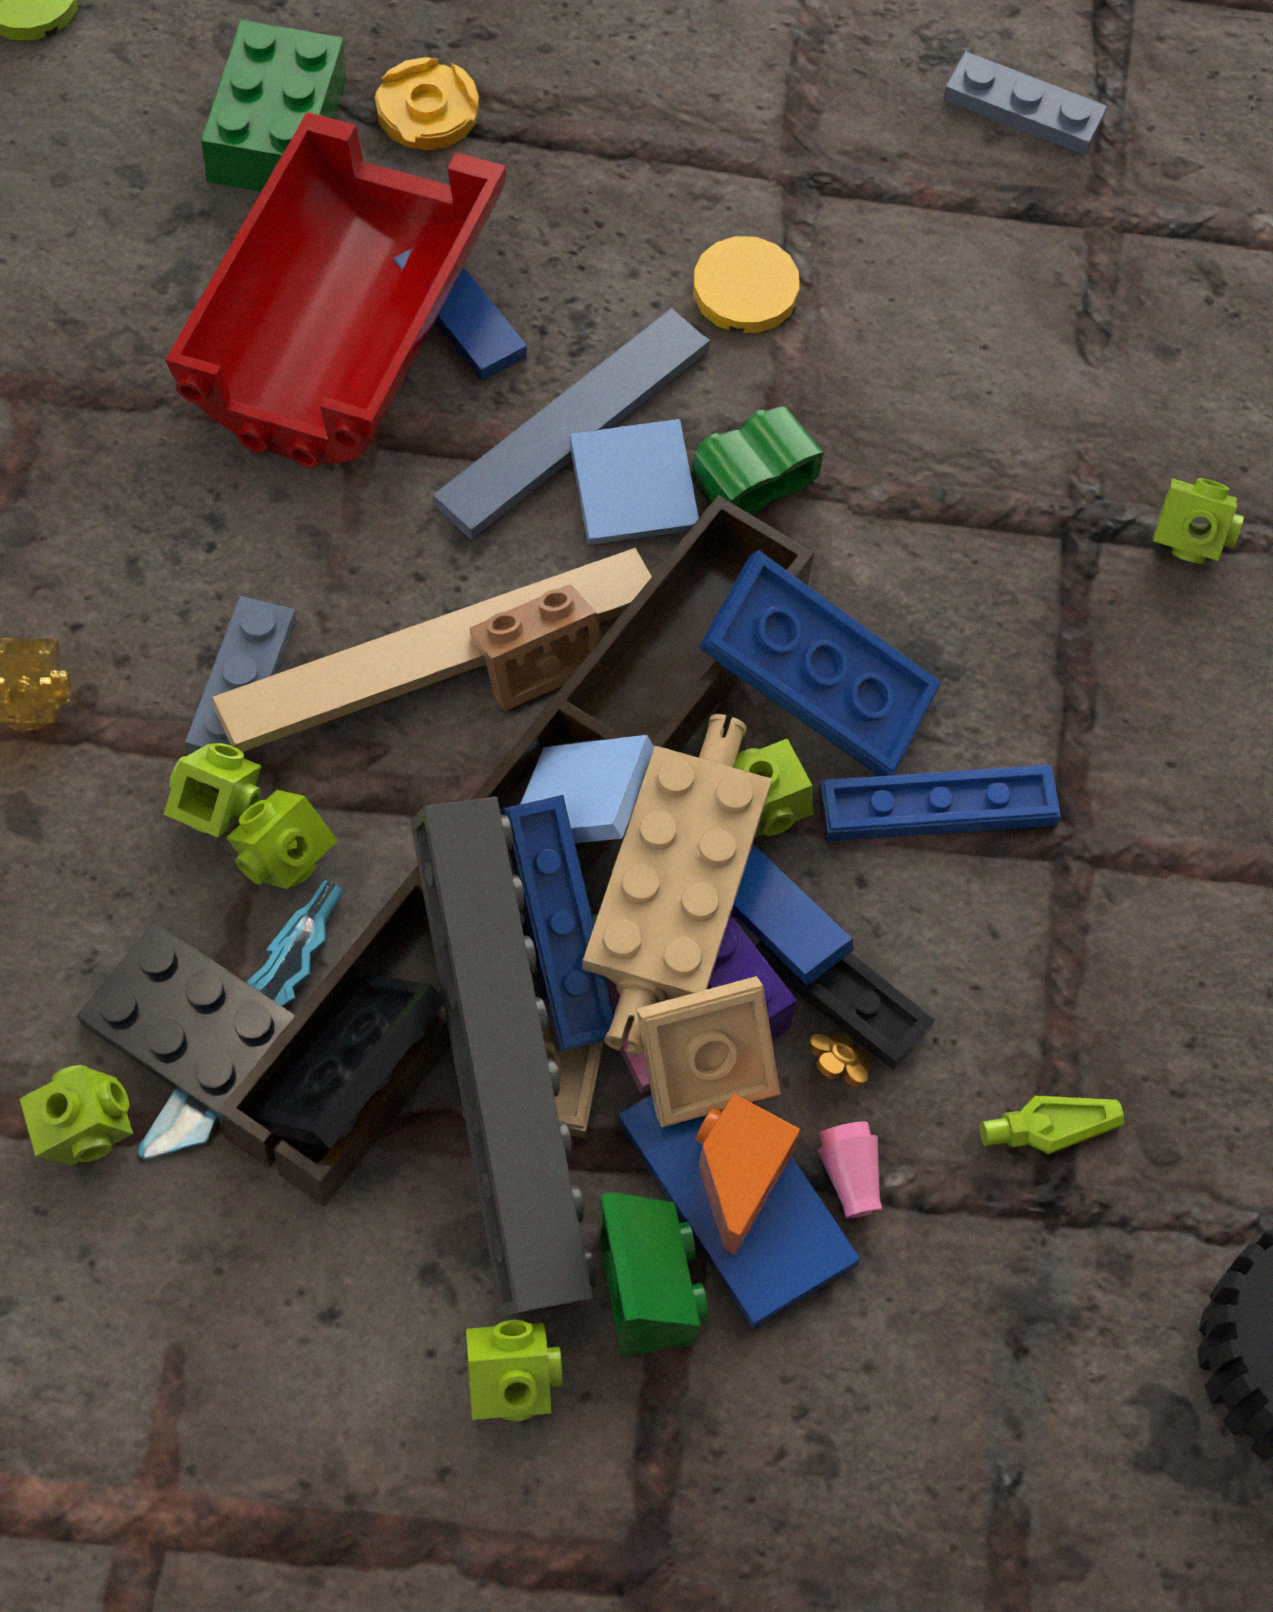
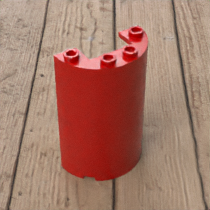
M306 112L165 359L172 376L177 382L175 386L177 392L187 401L196 404L219 424L236 434L238 441L252 451L262 453L268 450L291 458L299 465L308 468H314L318 463H342L362 455L370 446L504 189L506 166L455 152L447 167L450 185L364 162L356 125ZM412 249L402 270L393 261V258Z

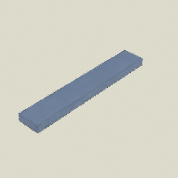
M671 308L434 493L433 506L469 539H474L572 461L569 443L570 434L615 427L708 353L710 340Z

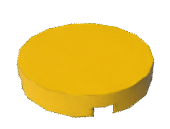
M427 57L406 60L389 69L383 76L382 84L376 90L374 98L379 126L392 140L408 148L428 151L446 148L464 139L475 126L479 110V96L472 78L461 67L451 63L450 68L446 65H440L438 59Z
M735 236L716 242L702 253L694 269L693 298L701 314L716 326L729 331L730 326L744 328L743 333H760L776 328L791 315L799 295V271L791 256L775 243L758 237Z

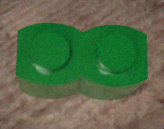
M786 406L769 411L760 410L748 417L740 430H733L724 434L715 433L705 438L698 445L694 453L691 477L711 502L719 495L753 515L774 499L789 496L819 477L824 453Z

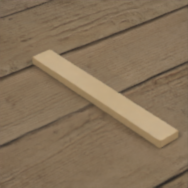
M636 548L215 695L212 697L213 709L231 746L244 752L486 665L485 657L472 641L469 629L490 619L495 614L509 611L534 600L547 591L558 589L565 585H572L595 610L598 624L619 617L652 576Z

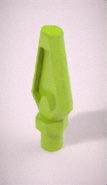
M1034 1096L1020 1112L1003 1113L1001 1119L981 1121L980 1136L984 1146L1006 1143L1010 1147H1017L1028 1144L1047 1154H1051L1122 1127L1124 1125V1114L1118 1100Z

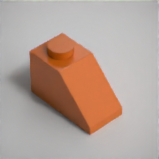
M735 1093L732 1094L723 1111L715 1107L710 1110L696 1136V1141L703 1144L699 1169L724 1250L733 1255H736L793 1155L801 1130Z

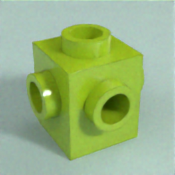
M1172 478L1154 530L1153 541L1173 547L1172 554L1189 562L1203 564L1206 557L1219 561L1223 546L1234 548L1244 516L1235 514L1237 498L1228 495L1229 487L1204 478H1197L1195 485ZM1197 517H1204L1209 522L1198 525L1192 520Z
M788 739L762 749L751 748L737 754L733 768L772 778L770 791L755 838L763 834L767 836L780 834L789 829L795 821L813 815L812 784Z
M223 743L206 744L188 756L181 757L175 765L169 781L171 791L163 815L187 824L197 831L208 833L218 838L237 825L242 813L260 800L261 788L256 786L261 765L244 759L243 752L231 745Z
M276 790L266 800L258 801L248 807L239 818L240 825L226 837L239 854L235 858L238 868L248 879L257 885L266 883L287 890L291 886L298 885L309 878L316 869V862L338 842L305 796Z
M76 1065L64 1068L52 1076V1082L20 1098L35 1156L68 1166H73L79 1162L94 1161L108 1155L112 1150L111 1145L133 1134L127 1115L130 1106L129 1099L121 1083L116 1077L90 1069L87 1066Z
M507 1320L498 1323L494 1327L466 1329L472 1420L503 1418L508 1421H522L534 1415L551 1414L550 1388L562 1387V1365L560 1347L547 1348L544 1323L529 1324L522 1320Z

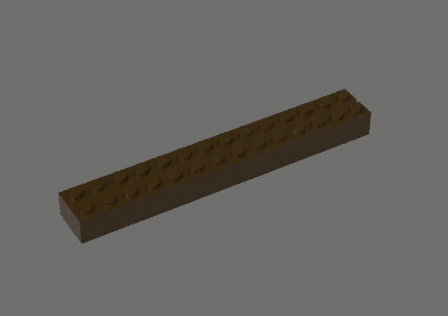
M718 495L471 800L497 797L499 809L520 805L544 747L647 735L654 747L659 746L680 752L738 678V676L698 649L749 556L759 550L808 586L814 552ZM611 840L575 843L582 877ZM508 852L512 875H515L510 852ZM418 865L218 1110L223 1134L226 1139L268 1168L276 1161L279 1176L324 1207L451 1046L444 1005L433 1017V1025L430 1031L421 1040L412 1044L397 1063L394 1076L390 1082L371 1096L357 1114V1120L353 1129L343 1139L335 1142L331 1149L272 1134L255 1122L250 1115L364 974L431 984L442 995ZM522 910L519 913L524 936H529Z

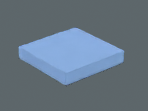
M680 419L570 434L569 443L588 545L687 532L699 520Z
M647 735L544 747L521 804L563 795L575 843L622 839L634 809L654 746Z

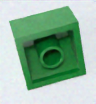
M615 1192L601 1194L597 1239L620 1358L695 1345L698 1339L700 1323L707 1322L709 1316L702 1283L691 1284L687 1261L695 1260L696 1253L690 1223H679L675 1202Z

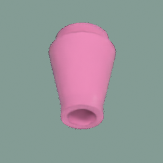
M868 1122L847 1123L820 1132L822 1147L818 1148L817 1152L843 1205L846 1219L863 1217L882 1211L879 1189L878 1136L871 1135Z

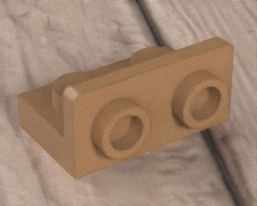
M565 585L561 588L547 591L534 600L509 611L495 614L490 619L469 629L472 641L485 657L495 700L504 711L563 686L601 640L595 610L572 585Z

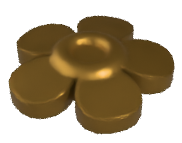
M831 1031L828 1036L821 1034L812 1035L807 1043V1048L813 1055L819 1057L816 1067L824 1076L830 1079H837L841 1074L847 1084L857 1088L863 1087L868 1081V1072L873 1067V1061L863 1049L852 1048L853 1042L848 1036L836 1031Z

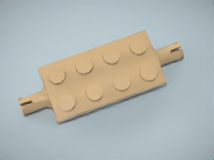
M715 714L710 717L709 727L699 757L659 746L654 747L583 958L582 970L605 976L617 985L616 989L620 994V998L609 1032H607L604 1039L605 1043L615 1050L621 1051L628 1029H631L627 1040L629 1045L626 1053L639 1055L644 1052L636 1008L708 989L772 778L733 768L742 738L747 731L746 725L734 717L731 719L725 738L722 737L725 729L723 726L726 715Z

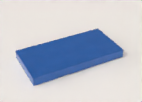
M759 550L749 556L698 649L878 776L893 775L941 684L935 677Z
M651 1095L619 1113L617 1122L668 1201L675 1202L677 1215L681 1221L690 1223L694 1241L751 1329H754L858 1266L860 1257L792 1156L736 1255L724 1250L699 1169L703 1144L696 1141V1136L706 1116L661 1128L656 1119Z

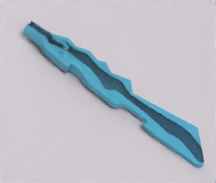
M323 880L309 904H306L305 907L294 913L266 949L267 954L270 955L266 964L246 983L282 1007L295 1002L294 990L310 977L311 958L326 945L325 924L343 895L342 889L330 881ZM175 1089L138 1147V1154L142 1159L146 1160L208 1143L217 1118Z

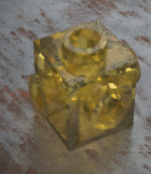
M0 638V722H10L12 729L24 731L41 729L46 726V723H53L62 704L69 703L71 691L69 669H60L59 639Z

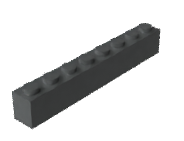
M497 797L425 805L411 819L410 824L442 997L446 1000L444 1009L501 1318L577 1304L593 1298L591 1287L596 1283V1267L591 1251L588 1248H583L579 1223L584 1218L583 1199L576 1184L571 1185L567 1159H570L572 1153V1142L566 1123L564 1121L559 1122L555 1097L558 1096L560 1090L559 1074L555 1062L552 1059H547L543 1035L546 1034L548 1028L547 1011L542 998L535 997L531 973L536 968L535 948L531 938L523 934L519 912H522L524 908V891L519 876L512 875L508 856L513 843L511 824L506 815L500 814Z

